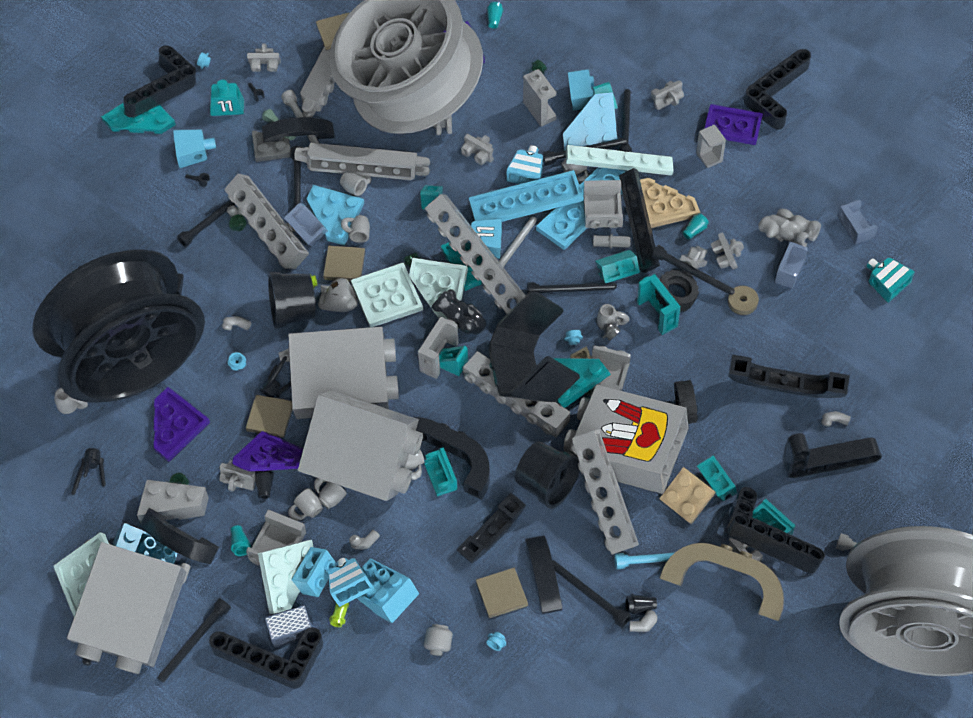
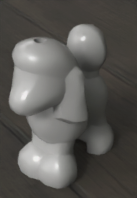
M779 209L776 215L763 217L758 224V228L768 238L774 237L780 242L785 240L806 247L807 243L804 241L806 238L810 241L816 240L820 232L821 223L809 221L800 215L794 216L790 210Z

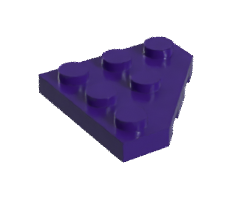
M169 387L154 399L155 452L170 462L210 423L209 418Z
M262 431L233 457L232 464L247 471L298 469L303 448Z

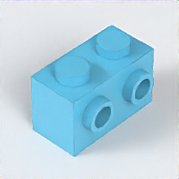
M589 69L568 72L573 111L583 109L593 96L591 87H594V78L589 75Z
M310 547L292 581L302 594L319 597L329 579L328 572L336 567L337 563L326 549Z

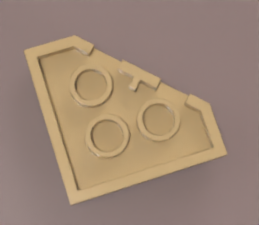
M650 178L640 180L651 228L692 219L694 215L700 213L695 198L679 194L678 190L666 185L661 186Z

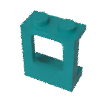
M655 274L650 277H644L639 282L637 304L641 305L646 301L652 304L660 315L658 331L664 335L678 327L681 306ZM655 289L666 301L668 306L664 307L662 304L659 303V300L656 298Z

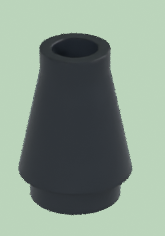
M272 470L256 471L255 482L258 497L261 499L270 498L274 477Z
M631 594L626 596L625 608L632 615L656 610L657 600L656 597Z

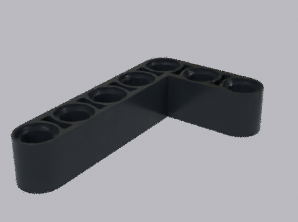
M168 45L160 47L159 66L168 74L126 94L123 98L124 114L127 117H136L193 88L196 85L195 67L173 47Z
M807 49L797 50L746 89L745 106L752 112L763 113L762 120L773 129L779 130L784 128L787 110L774 100L772 96L809 69L811 52Z
M797 433L788 437L782 459L788 477L797 478L879 461L882 455L877 441L873 437L809 449L805 435Z
M749 487L741 488L732 504L725 527L726 534L741 543L807 573H815L825 558L824 552L808 542L753 518L752 513L757 500V493Z
M314 627L305 630L289 660L224 632H215L209 639L211 649L216 656L293 689H297L304 684L323 647L321 632ZM311 638H318L316 642H308ZM218 642H225L220 647L215 646ZM236 650H243L241 654H234ZM303 655L308 656L304 661L299 660ZM257 657L262 658V659H261L259 662H257V663L252 662V660H253L254 658H257ZM275 665L280 666V668L276 671L271 670V668ZM291 674H299L295 679L289 678Z

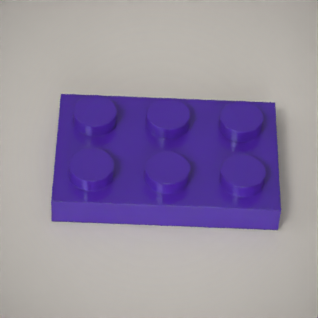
M710 104L705 128L715 124L726 140L756 145L763 113Z

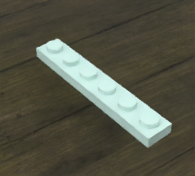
M567 145L566 164L627 171L635 168L638 172L671 176L673 173L672 157L573 145Z

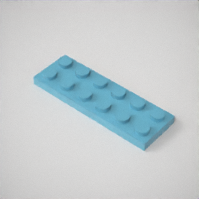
M598 167L584 181L620 180L619 175L625 171ZM584 181L579 185L582 195L584 189ZM584 201L555 208L536 226V231L565 250L587 229L585 228Z
M574 170L469 197L475 221L502 219V222L584 201Z

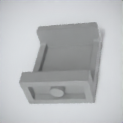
M539 69L524 75L523 103L541 127L555 121L556 114L548 105V99L556 96L554 88Z
M621 180L584 181L585 228L622 227Z
M440 317L418 351L420 372L435 379L440 374V351L446 343L456 347L459 343L458 325L453 320Z
M593 346L591 359H600L611 374L597 385L622 391L630 366L631 354L621 350L608 349L605 346ZM595 387L590 389L585 394L592 396Z
M268 510L265 514L266 522L252 548L248 547L246 550L248 559L252 563L260 565L258 553L302 542L306 534L305 525Z

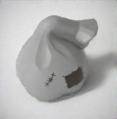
M339 278L333 281L330 286H320L322 294L318 306L322 310L348 312L357 306L358 302L354 289L347 279Z

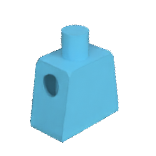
M202 130L173 131L179 168L206 161V150L216 148L215 138L204 139Z

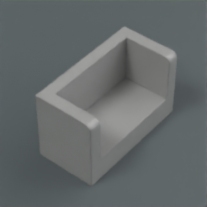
M715 124L699 131L696 154L707 168L723 162L726 139Z

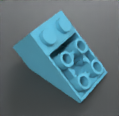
M126 523L118 529L112 544L113 546L174 564L178 554L155 540L147 532Z
M371 558L361 568L374 589L359 596L357 599L378 616L391 623L419 595L410 578Z

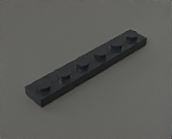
M632 168L620 174L619 179L621 180L622 192L640 270L643 273H647L659 267L660 263L659 260L651 258L656 248L639 173L637 169Z

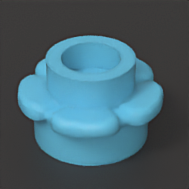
M202 52L200 54L197 65L201 69L204 66H209L211 58L208 57L209 53L205 54Z
M570 330L566 332L564 340L570 345H576L580 343L583 336L580 330Z
M239 352L232 353L228 359V366L235 371L243 369L246 366V357Z
M499 632L488 634L486 643L490 648L500 651L502 647L506 646L504 635Z

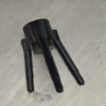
M287 356L283 357L278 366H274L267 381L260 389L265 396L272 398L276 396L279 398L284 391L291 387L290 381L279 389L280 384L275 380L286 362Z
M88 448L85 450L84 458H82L81 467L71 492L72 495L76 493L82 474L86 478L89 468L94 469L97 465H99L102 486H106L103 466L104 458L100 457L101 452L98 449Z

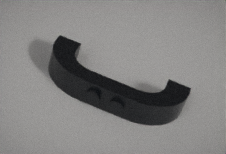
M733 354L731 356L728 377L744 385L817 398H841L846 396L848 392L850 375L830 372L827 375H810L760 366L752 363V358Z
M413 417L419 419L416 431L423 433L422 441L438 448L444 447L445 451L462 458L470 465L471 471L464 481V492L482 500L490 483L489 459L482 446L465 433L450 429L444 423H437L427 418Z

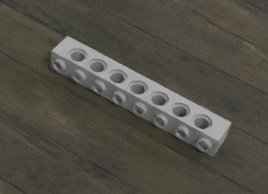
M440 194L425 207L428 212L426 214L433 223H437L439 226L438 231L441 235L447 236L451 241L449 242L451 248L454 251L458 250L462 255L460 257L462 262L472 268L473 271L471 273L473 276L483 282L484 290L489 295L492 294L496 299L494 300L495 304L500 309H504L508 314L512 310L510 307L511 300L515 299L518 304L526 295L449 197ZM445 213H448L449 218L444 222L442 217ZM459 227L460 233L455 237L454 229ZM470 241L471 248L466 251L465 244ZM481 255L483 261L480 265H477L476 259ZM490 270H493L494 277L489 280L487 274ZM503 284L505 292L500 294L499 287Z

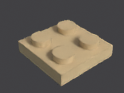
M683 467L659 499L692 524L716 492Z

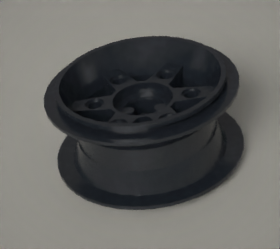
M138 249L115 252L98 257L65 276L41 302L33 320V337L39 348L45 353L61 358L57 377L59 385L69 397L78 401L99 403L122 400L138 395L167 379L192 354L204 331V314L201 307L194 300L175 294L179 280L178 272L174 263L167 256L152 250Z

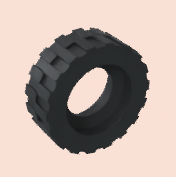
M681 270L665 272L661 276L660 281L667 290L671 284L678 285L685 290L686 295L684 297L671 295L681 306L680 312L687 311V309L692 307L699 294V286L696 280ZM655 289L656 298L659 300V303L662 304L664 307L668 306L666 301Z
M691 380L675 382L674 394L676 405L687 408L688 424L696 423L697 406Z

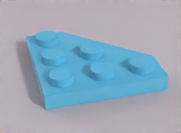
M613 92L594 94L586 106L563 132L564 151H566L567 145L583 147L617 139Z
M313 185L307 197L309 207L312 209L314 216L328 230L324 234L327 241L345 246L349 232L342 229L341 221L347 217L354 218L358 216L364 205V199Z

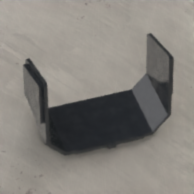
M531 290L497 324L489 343L491 360L489 365L493 371L495 386L499 396L552 403L557 401L580 376L550 356H546L536 365L534 350L540 335L564 310L534 290Z

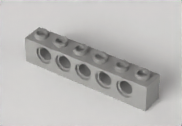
M237 174L224 189L228 194V198L238 206V211L248 219V224L258 232L259 238L268 245L269 251L279 259V264L284 268L296 269L309 255L308 251L250 177Z
M477 351L463 367L466 381L471 384L474 383L484 393L491 394L499 403L506 404L514 413L521 414L529 423L536 424L546 434L557 437L570 422V411L556 402H538L499 396L495 386L493 371L489 365L491 360Z
M594 430L572 438V450L578 456L580 472L584 473L586 479L585 487L592 496V508L598 514V525L600 530L604 531L607 550L612 555L638 546L639 543L600 430ZM589 448L594 452L592 459L587 456ZM594 468H598L600 470L599 478H596L594 476ZM601 487L607 490L605 498L600 494ZM608 506L614 510L612 517L606 512ZM614 526L620 528L621 533L619 536L614 534Z

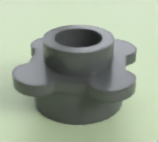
M620 324L608 326L604 330L606 334L602 338L607 337L609 341L621 332L618 328Z

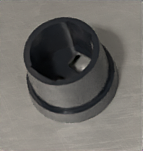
M269 272L268 292L274 328L285 327L289 323L315 319V296L311 275Z
M535 442L521 457L516 469L515 481L535 495L538 501L547 508H556L567 498L577 481L580 472L578 456L568 451L562 452L542 442Z

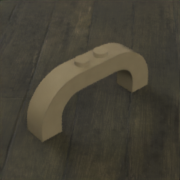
M696 543L685 546L675 552L663 568L660 579L682 586L689 567L699 561H710L750 575L761 584L763 589V602L758 614L780 621L784 608L782 585L776 574L768 566L752 559L753 554L742 550L740 554L732 552L733 547L722 543L720 547L707 543Z

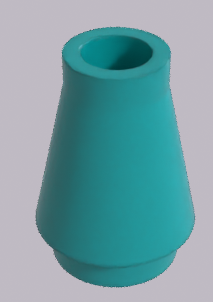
M491 2L487 7L488 27L491 29H497L504 11L501 3Z
M700 213L694 215L682 232L683 236L691 240L694 236L707 229L708 219Z
M240 525L233 526L230 529L231 551L236 556H244L247 554L246 550L248 547H251V544Z

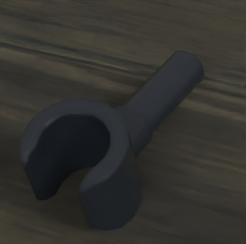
M252 83L248 84L254 93L256 102L259 101L258 95L265 98L262 89H256Z
M202 173L199 176L185 175L187 179L198 181L202 187L207 186V181L210 180V176L207 173Z

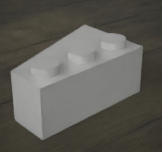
M146 480L137 514L140 524L149 508L167 517L166 520L176 518L181 520L204 516L209 499L206 488Z

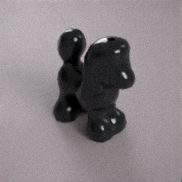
M453 289L444 291L431 306L434 311L442 312L447 319L453 320L458 325V328L466 334L477 335L486 327V320L483 318L482 313L472 303L466 304L458 300Z

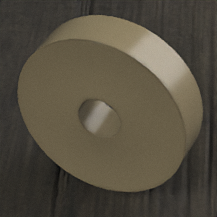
M748 286L735 287V293L728 296L729 308L739 315L753 313L759 301L756 291Z

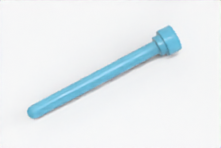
M615 553L616 570L625 569L629 564L667 562L674 553L638 556Z

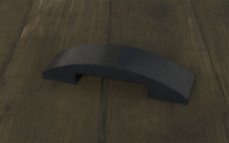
M288 118L262 126L264 142L282 141V137L316 135L317 139L335 138L333 123L319 118Z
M510 493L497 506L498 510L473 536L470 535L457 549V552L470 563L483 556L508 531L526 507V504L514 494Z
M151 508L147 510L141 526L149 535L180 555L211 565L219 546L203 537L198 540L167 523V517Z
M545 535L525 539L542 614L563 610L555 569Z

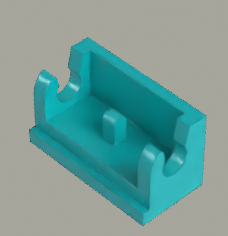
M631 250L595 261L596 266L601 272L598 274L605 284L640 273L637 256Z
M444 447L425 455L427 460L424 461V465L436 495L440 496L458 490L457 479Z
M714 455L697 465L701 474L722 501H725V497L729 494L731 496L737 494L736 486Z
M767 499L763 500L753 510V518L793 535L795 524Z

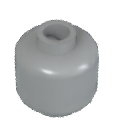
M432 624V627L426 630L424 647L430 650L431 655L442 656L443 652H448L451 649L453 634L448 630V626Z

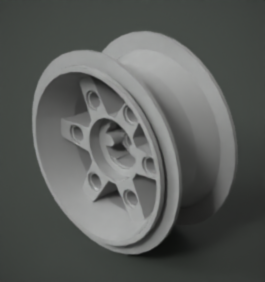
M363 0L341 23L334 36L330 50L331 74L340 89L354 99V104L362 118L374 128L396 134L425 130L437 125L455 113L474 91L483 66L481 42L474 30L463 22L460 8L455 0Z
M911 526L887 530L857 543L847 556L846 569L851 581L865 595L859 596L847 604L840 614L839 625L845 639L867 657L901 671L931 676L972 674L973 535L948 528Z

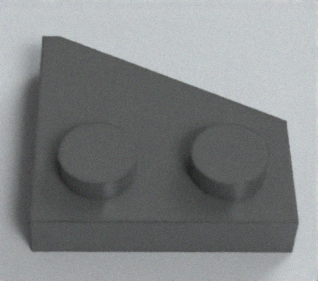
M252 131L256 162L290 157L288 138L282 137V141L264 142L262 132Z

